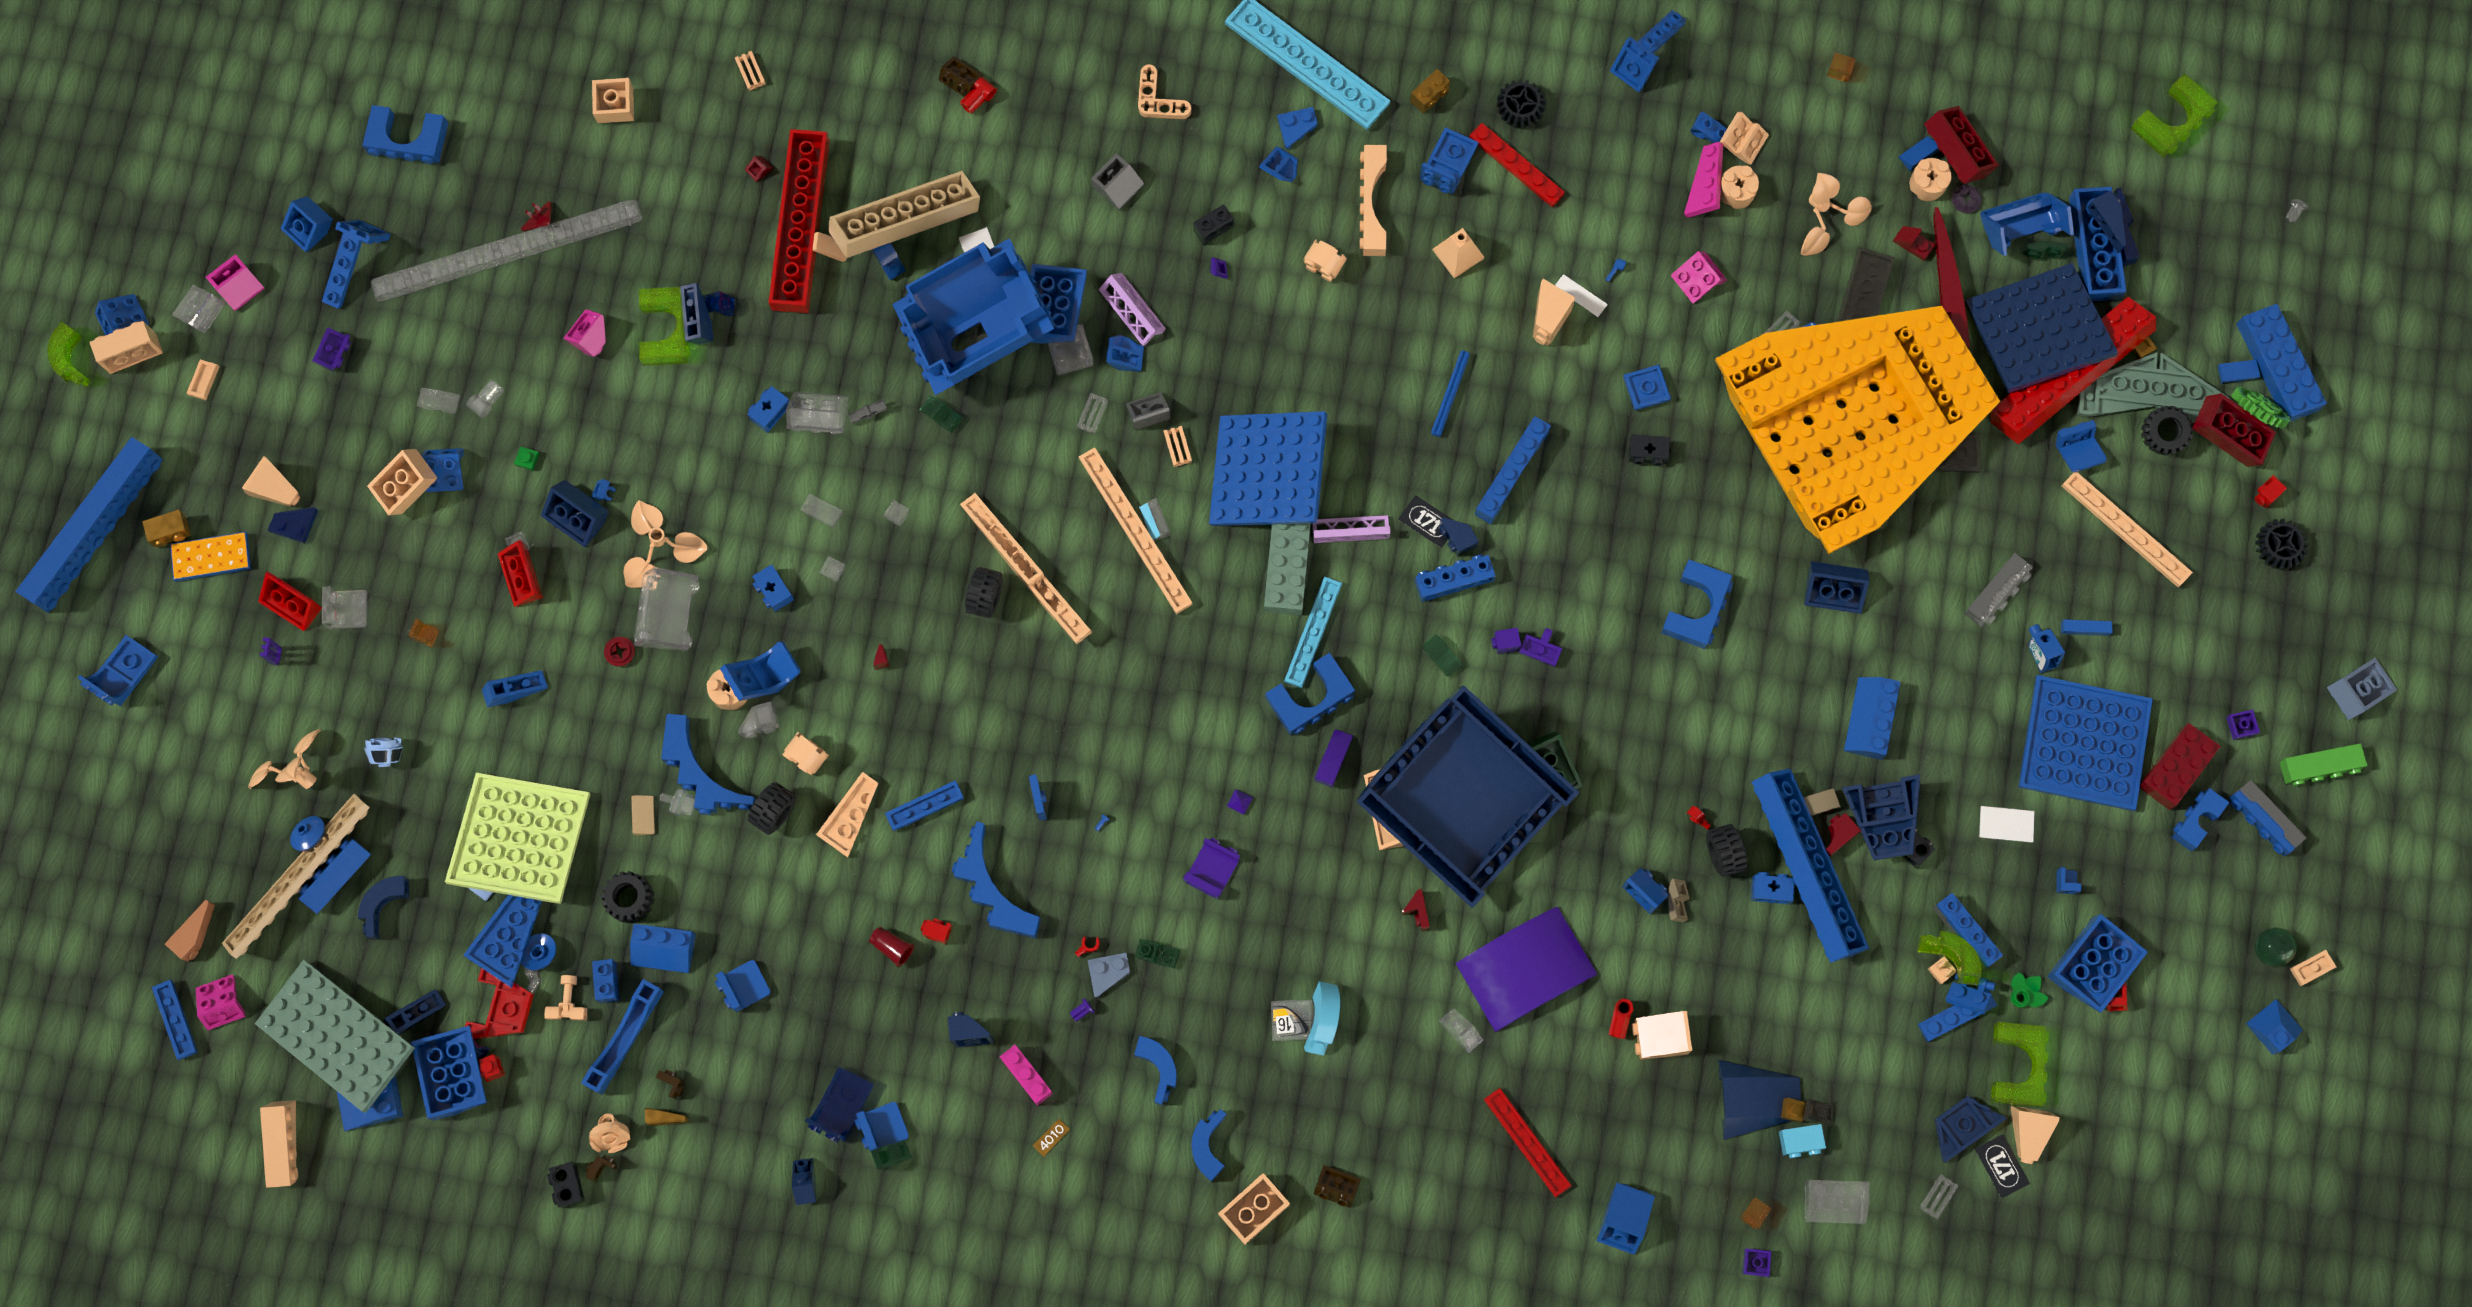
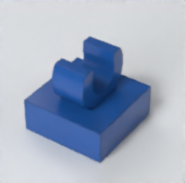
M605 479L598 480L591 498L597 501L602 499L611 501L612 498L608 497L606 493L608 490L615 492L616 489L609 486V481Z

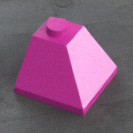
M585 309L563 339L585 354L595 357L602 351L603 345L606 343L604 316Z

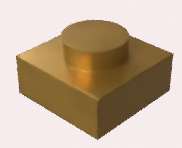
M2147 337L2133 349V352L2138 359H2141L2154 352L2157 348L2151 339Z
M1783 1098L1781 1118L1802 1122L1805 1102Z

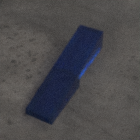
M2117 188L2113 194L2118 196L2122 208L2126 246L2121 251L2124 267L2136 263L2140 255L2129 230L2134 220L2121 188Z

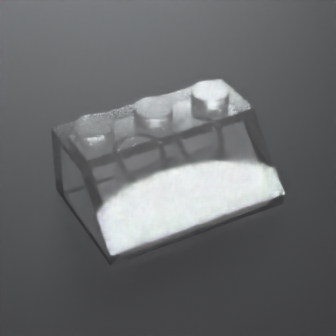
M793 392L786 408L787 429L794 431L807 430L814 433H843L847 422L849 396Z
M1805 1181V1222L1866 1224L1870 1203L1869 1182Z

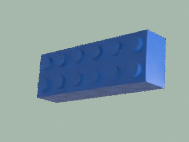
M2112 187L2074 189L2069 197L2079 275L2092 301L2120 300L2126 293L2121 252L2117 253L2087 208L2092 200L2110 190L2112 191Z
M2278 304L2245 315L2238 321L2236 325L2253 359H2257L2259 372L2275 404L2281 407L2283 412L2287 413V416L2291 419L2289 422L2317 412L2327 404Z

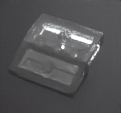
M192 285L172 315L205 334L226 303L207 291Z

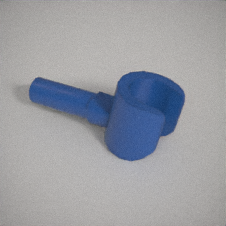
M1617 259L1612 271L1605 280L1609 282L1617 269L1623 271L1626 261Z

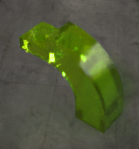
M61 321L53 331L48 342L47 354L49 363L53 370L66 382L71 380L76 385L81 383L87 387L91 381L73 368L71 364V353L82 337Z
M1940 931L1939 937L1933 935L1920 936L1917 952L1939 954L1949 958L1957 968L1958 983L1978 985L1981 978V962L1975 949L1966 940L1947 931Z

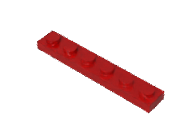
M1483 123L1469 135L1470 139L1479 142L1478 146L1549 206L1553 207L1564 196L1565 192Z

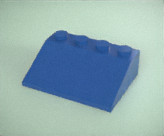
M1032 264L1030 274L1036 281L1034 284L1045 306L1051 312L1050 316L1052 317L1054 329L1031 342L1055 343L1075 341L1087 270Z
M2099 914L2093 916L2047 977L2060 988L2101 1013L2148 952L2106 917Z
M470 1026L411 1042L415 1047L413 1053L428 1119L433 1121L443 1119L487 1103Z
M396 1074L366 1113L359 1110L337 1092L345 1132L404 1117Z

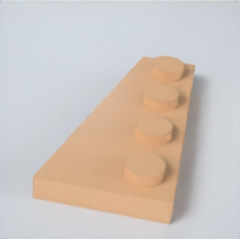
M862 772L816 834L847 858L878 783Z

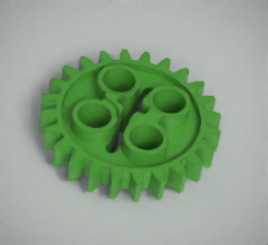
M2240 386L2231 395L2235 399L2234 401L2239 403L2240 407L2266 424L2282 429L2291 420L2281 407L2256 391Z

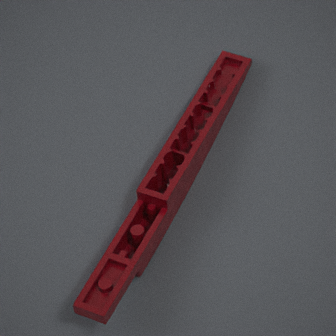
M1935 207L1933 211L1940 305L1944 308L1969 349L1968 324L1959 274L1939 207Z

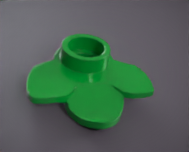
M2019 972L2012 978L2011 986L2013 991L2010 999L2014 1006L2024 1008L2028 1005L2036 1008L2048 1000L2045 994L2039 992L2041 987L2040 976H2032L2025 979ZM2017 995H2021L2023 997L2022 1002L2018 1001Z

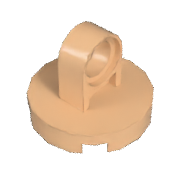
M609 1113L604 1114L599 1119L598 1125L591 1130L589 1135L592 1149L600 1153L601 1150H608V1153L618 1152L628 1145L627 1141L630 1140L628 1127L618 1122Z

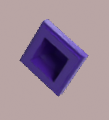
M1214 257L1211 258L1210 273L1227 279L1226 261Z
M1235 789L1227 807L1244 815L1253 797Z

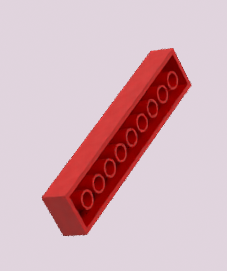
M790 129L768 302L772 311L809 313L816 252L813 251L814 234L819 232L830 144L827 132Z
M2127 297L2101 318L2118 351L2116 357L2010 393L1990 412L1991 424L2015 443H2021L2155 332L2156 317L2130 297Z

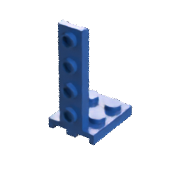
M1672 10L1638 42L1631 37L1626 39L1610 72L1640 92L1659 59L1654 53L1677 33L1687 20Z
M359 219L337 222L335 228L343 232L322 302L337 309L343 305L362 242L367 244L381 243V241H388L391 233Z

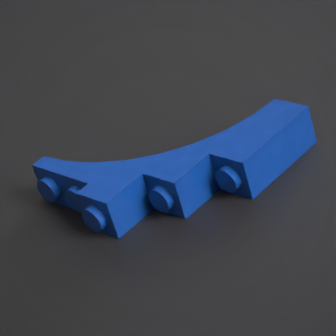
M667 714L661 759L667 766L678 767V764H680L678 784L683 787V790L694 791V788H696L694 808L699 811V814L711 815V812L717 813V805L723 809H731V806H736L740 810H750L756 800L754 797L737 794L721 787L712 781L697 763L690 742L689 718L686 715Z
M976 821V825L972 826L970 831L971 843L965 849L964 856H967V858L959 857L958 862L953 864L952 873H954L955 879L974 883L975 886L971 887L969 897L972 898L971 901L974 904L993 908V911L989 910L987 916L990 928L1036 939L1041 921L1040 917L1027 913L1011 904L992 883L986 869L983 851L986 826L984 823Z

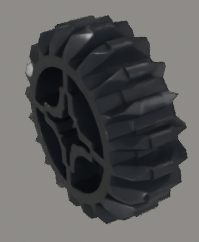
M1520 78L1518 83L1513 80L1511 85L1507 83L1505 89L1502 88L1500 90V94L1497 96L1498 102L1496 107L1499 108L1498 114H1502L1501 119H1507V125L1513 122L1514 128L1517 124H1520L1521 128L1524 127V124L1530 127L1531 122L1536 124L1538 119L1542 118V113L1546 109L1545 94L1540 93L1541 87L1535 88V82L1531 85L1529 80L1522 83ZM1522 98H1523V104L1521 105V108L1519 109L1520 102L1522 101ZM1508 105H1510V107L1513 108V109L1515 110V112H1513V111L1508 107Z
M2284 518L2279 521L2274 519L2272 523L2267 522L2265 527L2262 526L2259 529L2260 533L2256 535L2258 540L2255 541V545L2260 547L2256 549V552L2262 553L2259 559L2264 557L2266 559L2264 563L2268 564L2270 562L2271 568L2278 566L2279 570H2282L2285 566L2286 569H2290L2304 560V556L2308 552L2305 548L2309 546L2304 541L2308 539V536H2302L2304 530L2299 531L2297 529L2299 524L2293 526L2292 520L2286 523ZM2274 531H2281L2286 533V535H2281L2278 532L2275 533ZM2285 539V541L2283 542L2282 547L2279 548L2281 542ZM2282 553L2284 555H2289L2290 557H2281L2277 554Z

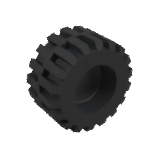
M2176 406L2158 408L2148 414V417L2143 421L2145 422L2141 427V430H2143L2141 436L2145 439L2143 442L2145 445L2148 444V449L2156 451L2155 453L2168 455L2179 452L2188 446L2189 440L2193 438V435H2191L2194 432L2191 426L2193 421L2192 419L2189 420L2188 413H2184L2181 408L2177 409ZM2165 419L2172 421L2177 427V436L2170 442L2163 440L2157 431L2158 424Z
M980 566L974 571L966 594L965 609L967 613L988 619L994 614L1002 590L1003 576L1001 572Z
M778 782L768 785L753 803L749 811L748 822L767 835L774 833L782 826L793 810L796 795Z
M1730 823L1708 830L1706 836L1707 847L1718 874L1721 877L1745 871L1747 858L1737 829Z
M623 871L619 872L620 875L618 876L614 874L612 876L613 879L611 881L608 879L606 881L607 886L602 888L604 894H601V899L603 900L602 905L606 912L623 923L640 921L639 918H645L647 916L645 913L647 911L650 912L652 910L650 906L654 904L652 899L654 892L651 890V885L637 873L634 874L630 871L625 873ZM628 887L636 888L638 892L636 902L627 908L620 907L618 904L620 892Z

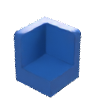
M2065 867L2057 869L2056 893L2076 895L2081 892V884L2077 883V871L2065 870Z

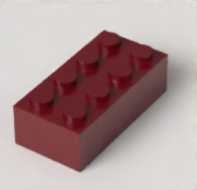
M1959 106L1939 110L1924 123L1928 134L1933 137L1937 147L1943 152L1949 165L1954 168L1958 178L1964 184L1984 179L1999 166Z
M2222 393L2206 396L2192 428L2246 467L2263 464L2276 434L2273 429Z
M2187 723L2180 729L2141 781L2139 788L2168 810H2171L2177 806L2221 746L2193 725Z

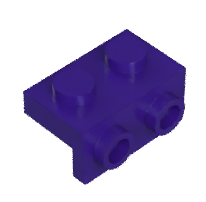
M327 327L312 362L331 371H334L336 367L340 368L344 359L341 355L343 351L347 352L351 341L348 340L350 335L341 334Z

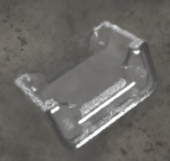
M653 567L645 572L642 579L636 621L635 646L687 651L691 647L692 637L687 633L691 596L695 592L697 593L700 587L698 575Z

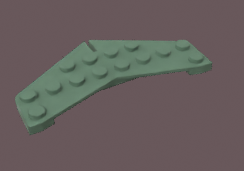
M2154 353L2101 375L2079 394L2077 416L2089 417L2151 407L2176 406L2177 409L2181 408L2184 413H2188L2189 420L2192 419L2193 423H2195L2206 396L2222 392L2163 353L2159 355V366L2156 369L2157 353Z

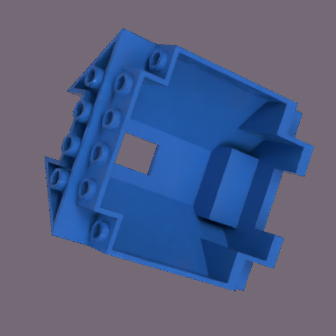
M1010 238L991 249L982 242L906 285L905 287L908 291L906 297L893 304L902 324L900 329L905 337L908 336V346L912 352L915 351L917 355L914 357L919 367L922 366L924 370L922 376L926 382L930 383L935 395L1054 329L1052 317L1050 316L1051 312L1045 306L1034 284L1036 281L1028 272L1021 256L1017 254ZM980 323L982 324L988 337L963 351L953 350L952 342L955 337Z

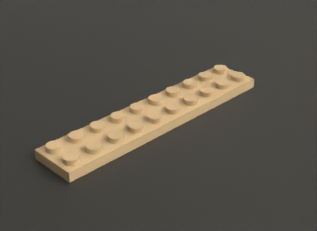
M353 794L328 822L320 842L310 850L303 851L224 940L222 944L231 956L237 959L247 951L248 945L253 940L259 938L263 928L273 922L277 912L287 906L288 900L292 895H296L300 891L301 885L306 879L309 880L314 875L315 869L327 860L328 854L339 847L343 837L353 831L357 821L366 816L367 810L370 807L357 795Z

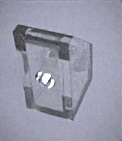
M1454 1008L1439 1020L1440 1024L1468 1053L1484 1041L1474 1025Z

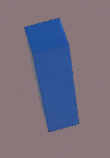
M2063 620L2061 622V634L2110 636L2112 634V621Z

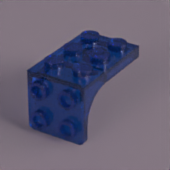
M838 1067L818 1107L811 1117H806L807 1127L819 1134L822 1131L826 1132L825 1137L836 1143L839 1140L845 1142L857 1119L856 1113L861 1112L875 1085Z

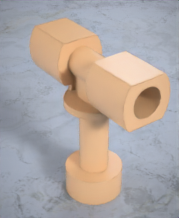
M562 975L561 984L564 985L563 1003H559V1007H546L545 1019L561 1020L562 1017L571 1020L586 1021L587 1008L575 1007V1004L571 1003L572 985H577V976Z

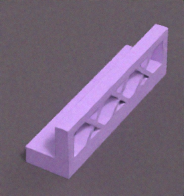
M1122 273L1111 275L1099 288V291L1142 346L1146 345L1154 335L1162 334L1166 328ZM1110 284L1114 288V295H1110L1106 290ZM1119 299H1123L1125 302V309L1120 308ZM1130 313H1134L1136 316V323L1131 322ZM1141 327H1145L1149 332L1145 338L1141 334Z
M1388 515L1318 519L1317 523H1313L1314 543L1390 539ZM1376 521H1385V527H1373ZM1357 522H1363L1367 528H1354ZM1339 523H1344L1348 527V529L1334 528ZM1325 524L1329 530H1317V525Z

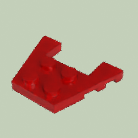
M481 968L478 981L496 985L486 1024L482 1025L466 1021L465 1027L470 1026L473 1039L524 1033L534 994L515 982L513 987L510 988Z

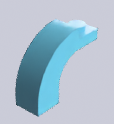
M1319 981L1312 997L1315 1005L1314 1022L1304 1049L1305 1052L1324 1055L1328 1044H1332L1336 1033L1340 1013V994L1337 985Z

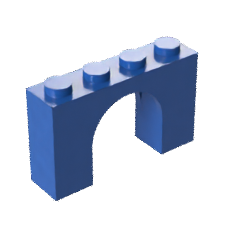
M372 105L362 145L369 155H385L391 159L399 157L412 162L419 160L426 164H432V162L439 163L448 127V121L444 115L426 113L419 137L408 144H397L391 141V130L395 114L389 107Z
M1688 560L1680 582L1703 590L1710 599V612L1702 618L1691 619L1669 611L1661 633L1705 649L1707 644L1711 645L1714 634L1711 633L1712 629L1718 626L1721 618L1718 616L1719 610H1723L1727 602L1724 596L1726 592L1730 593L1733 582L1730 581L1732 575Z
M1330 653L1313 663V668L1325 684L1327 690L1326 697L1319 705L1310 708L1297 705L1282 684L1265 693V699L1290 735L1301 733L1309 723L1312 725L1321 720L1320 716L1325 713L1331 714L1337 709L1339 704L1342 702L1346 704L1354 698L1355 689Z

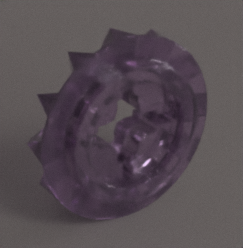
M1963 184L1953 192L1952 204L1962 213H1972L1981 205L1982 195L1972 185L1967 186ZM1967 193H1969V195H1970L1969 198L1972 199V200H1969V201L1965 204V198H1964V197L1966 196Z

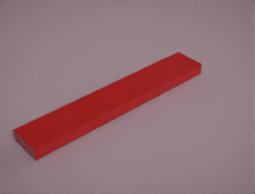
M1501 1088L1484 1099L1485 1103L1553 1196L1556 1198L1571 1187L1570 1182Z

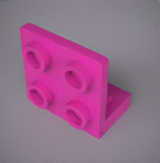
M1705 251L1695 253L1671 274V277L1692 303H1696L1715 285H1723L1727 281L1726 277Z
M233 975L196 988L197 1016L207 1030L245 1017V1011L236 998L235 977Z

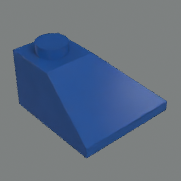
M2277 999L2246 1023L2272 1055L2281 1052L2303 1031Z

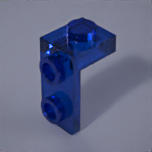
M721 291L702 295L708 313L716 311L728 317L734 316V297Z

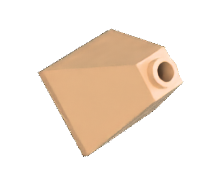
M1463 228L1433 248V252L1454 279L1484 259L1480 250Z
M264 456L242 487L245 494L289 507L292 505L296 506L301 498L296 489Z
M2011 1105L2018 1157L2021 1158L2023 1163L2033 1164V1161H2038L2060 1117L2048 1111Z

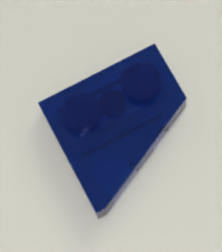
M313 507L274 513L267 531L305 544L318 510Z

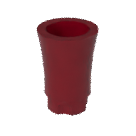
M882 927L876 928L869 939V942L887 956L897 967H901L908 960L914 949V944L899 938Z

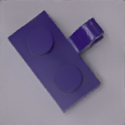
M1545 628L1541 640L1526 634L1519 653L1555 667L1562 648L1548 643L1553 630Z

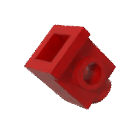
M2273 475L2257 490L2259 494L2254 499L2257 504L2267 508L2287 488Z
M933 918V921L924 920L920 931H923V937L946 945L953 926L948 922L945 926L943 921Z
M2125 982L2116 993L2121 995V997L2112 998L2106 1006L2107 1011H2128L2127 985Z
M493 1054L479 1060L481 1077H484L486 1082L505 1076L499 1056Z

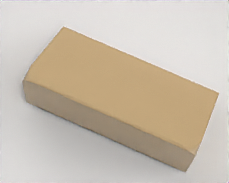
M632 796V827L635 836L655 834L654 796Z

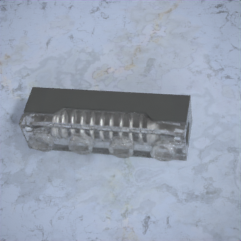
M2014 553L1964 614L1981 628L1986 623L1990 625L1997 617L1994 615L1997 610L2002 611L2008 604L2006 599L2009 596L2014 597L2020 590L2017 587L2020 582L2025 583L2032 574L2029 572L2033 567Z

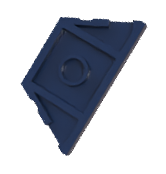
M1969 1096L1934 1119L1943 1163L1950 1160L2007 1118L1992 1111L1991 1108L1981 1105Z

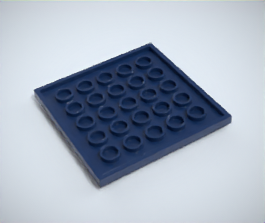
M2073 263L1965 300L1966 307L2008 393L2116 357L2118 354Z

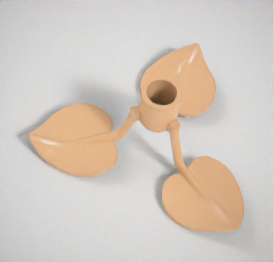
M1818 173L1816 184L1809 197V203L1815 208L1813 212L1816 213L1822 228L1814 227L1808 233L1801 249V255L1818 254L1829 243L1830 235L1825 232L1826 227L1819 212H1825L1831 206L1846 214L1844 218L1846 224L1855 226L1862 223L1870 214L1872 207L1870 201L1865 197H1856L1849 203L1848 210L1840 208L1830 202V198H1834L1840 190L1839 181L1831 175Z
M639 500L633 509L631 524L634 531L639 535H645L649 532L651 544L646 562L643 558L635 557L628 560L625 564V585L630 588H641L654 580L656 568L649 564L654 547H660L667 542L671 547H675L673 554L677 560L683 563H690L697 560L707 551V545L701 538L688 532L677 534L675 544L672 543L668 537H665L664 531L660 528L663 523L662 513L656 507Z
M322 730L312 731L298 742L294 749L297 758L293 759L283 770L271 766V761L262 764L254 772L248 788L251 789V787L260 783L270 771L279 773L275 779L277 782L293 780L305 789L310 788L317 778L309 772L310 767L303 760L302 753L310 746L317 733Z

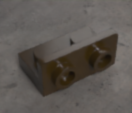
M953 56L941 67L938 80L965 97L973 89L975 82L983 77V75Z
M1323 1165L1313 1194L1321 1199L1330 1200L1340 1206L1351 1208L1361 1178Z

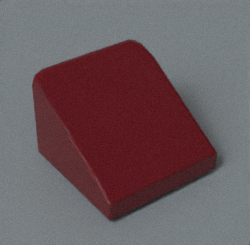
M754 156L744 170L758 182L773 167L762 156Z
M882 644L878 646L873 667L875 670L889 666L886 651Z

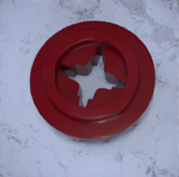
M625 637L612 638L604 648L605 659L609 664L616 667L625 666L632 662V658L635 655L634 645ZM617 645L622 650H625L622 652V658L618 654L614 655L618 649Z

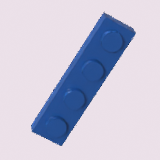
M955 780L886 812L885 815L894 832L963 800L964 797Z
M173 980L153 986L152 990L177 1060H182L198 1053Z
M1992 995L1986 1011L1998 1006ZM1954 1005L1917 1025L1926 1041L1929 1042L1982 1013Z

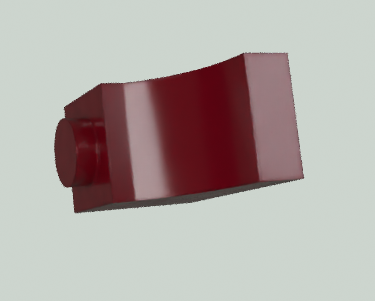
M1846 813L1842 816L1837 814L1830 820L1831 825L1828 827V830L1830 831L1831 839L1826 848L1829 857L1861 831Z

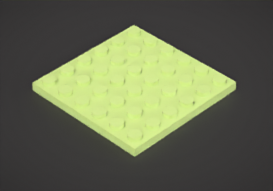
M476 773L446 876V884L561 904L590 793Z

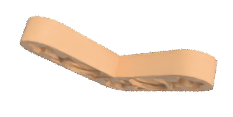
M1150 64L1143 66L1140 74L1138 101L1140 115L1149 118L1187 119L1191 115L1190 103L1185 100L1156 99L1157 69ZM1148 71H1151L1150 82L1147 81ZM1150 87L1153 89V92L1150 95H1146L1143 93V89ZM1145 105H1149L1148 111H1144ZM1154 105H1157V112H1154ZM1168 105L1170 110L1167 113H1163L1160 111V107ZM1182 107L1186 109L1184 113H1181Z

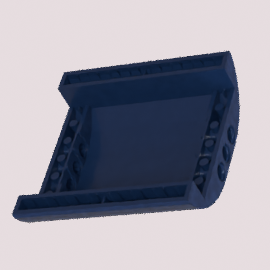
M1463 685L1441 703L1389 758L1368 783L1356 802L1473 908L1484 897L1485 893L1483 891L1558 809L1562 805L1567 806L1578 795L1579 791Z

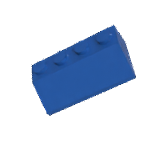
M1858 677L1845 741V752L1879 760L1886 756L1900 681L1883 677Z

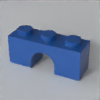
M2210 788L2205 792L2201 791L2196 796L2195 801L2197 802L2194 807L2190 806L2184 813L2186 818L2183 822L2179 821L2173 828L2175 833L2172 838L2190 851L2196 849L2207 834L2199 826V816H2206L2214 821L2229 804L2227 800Z

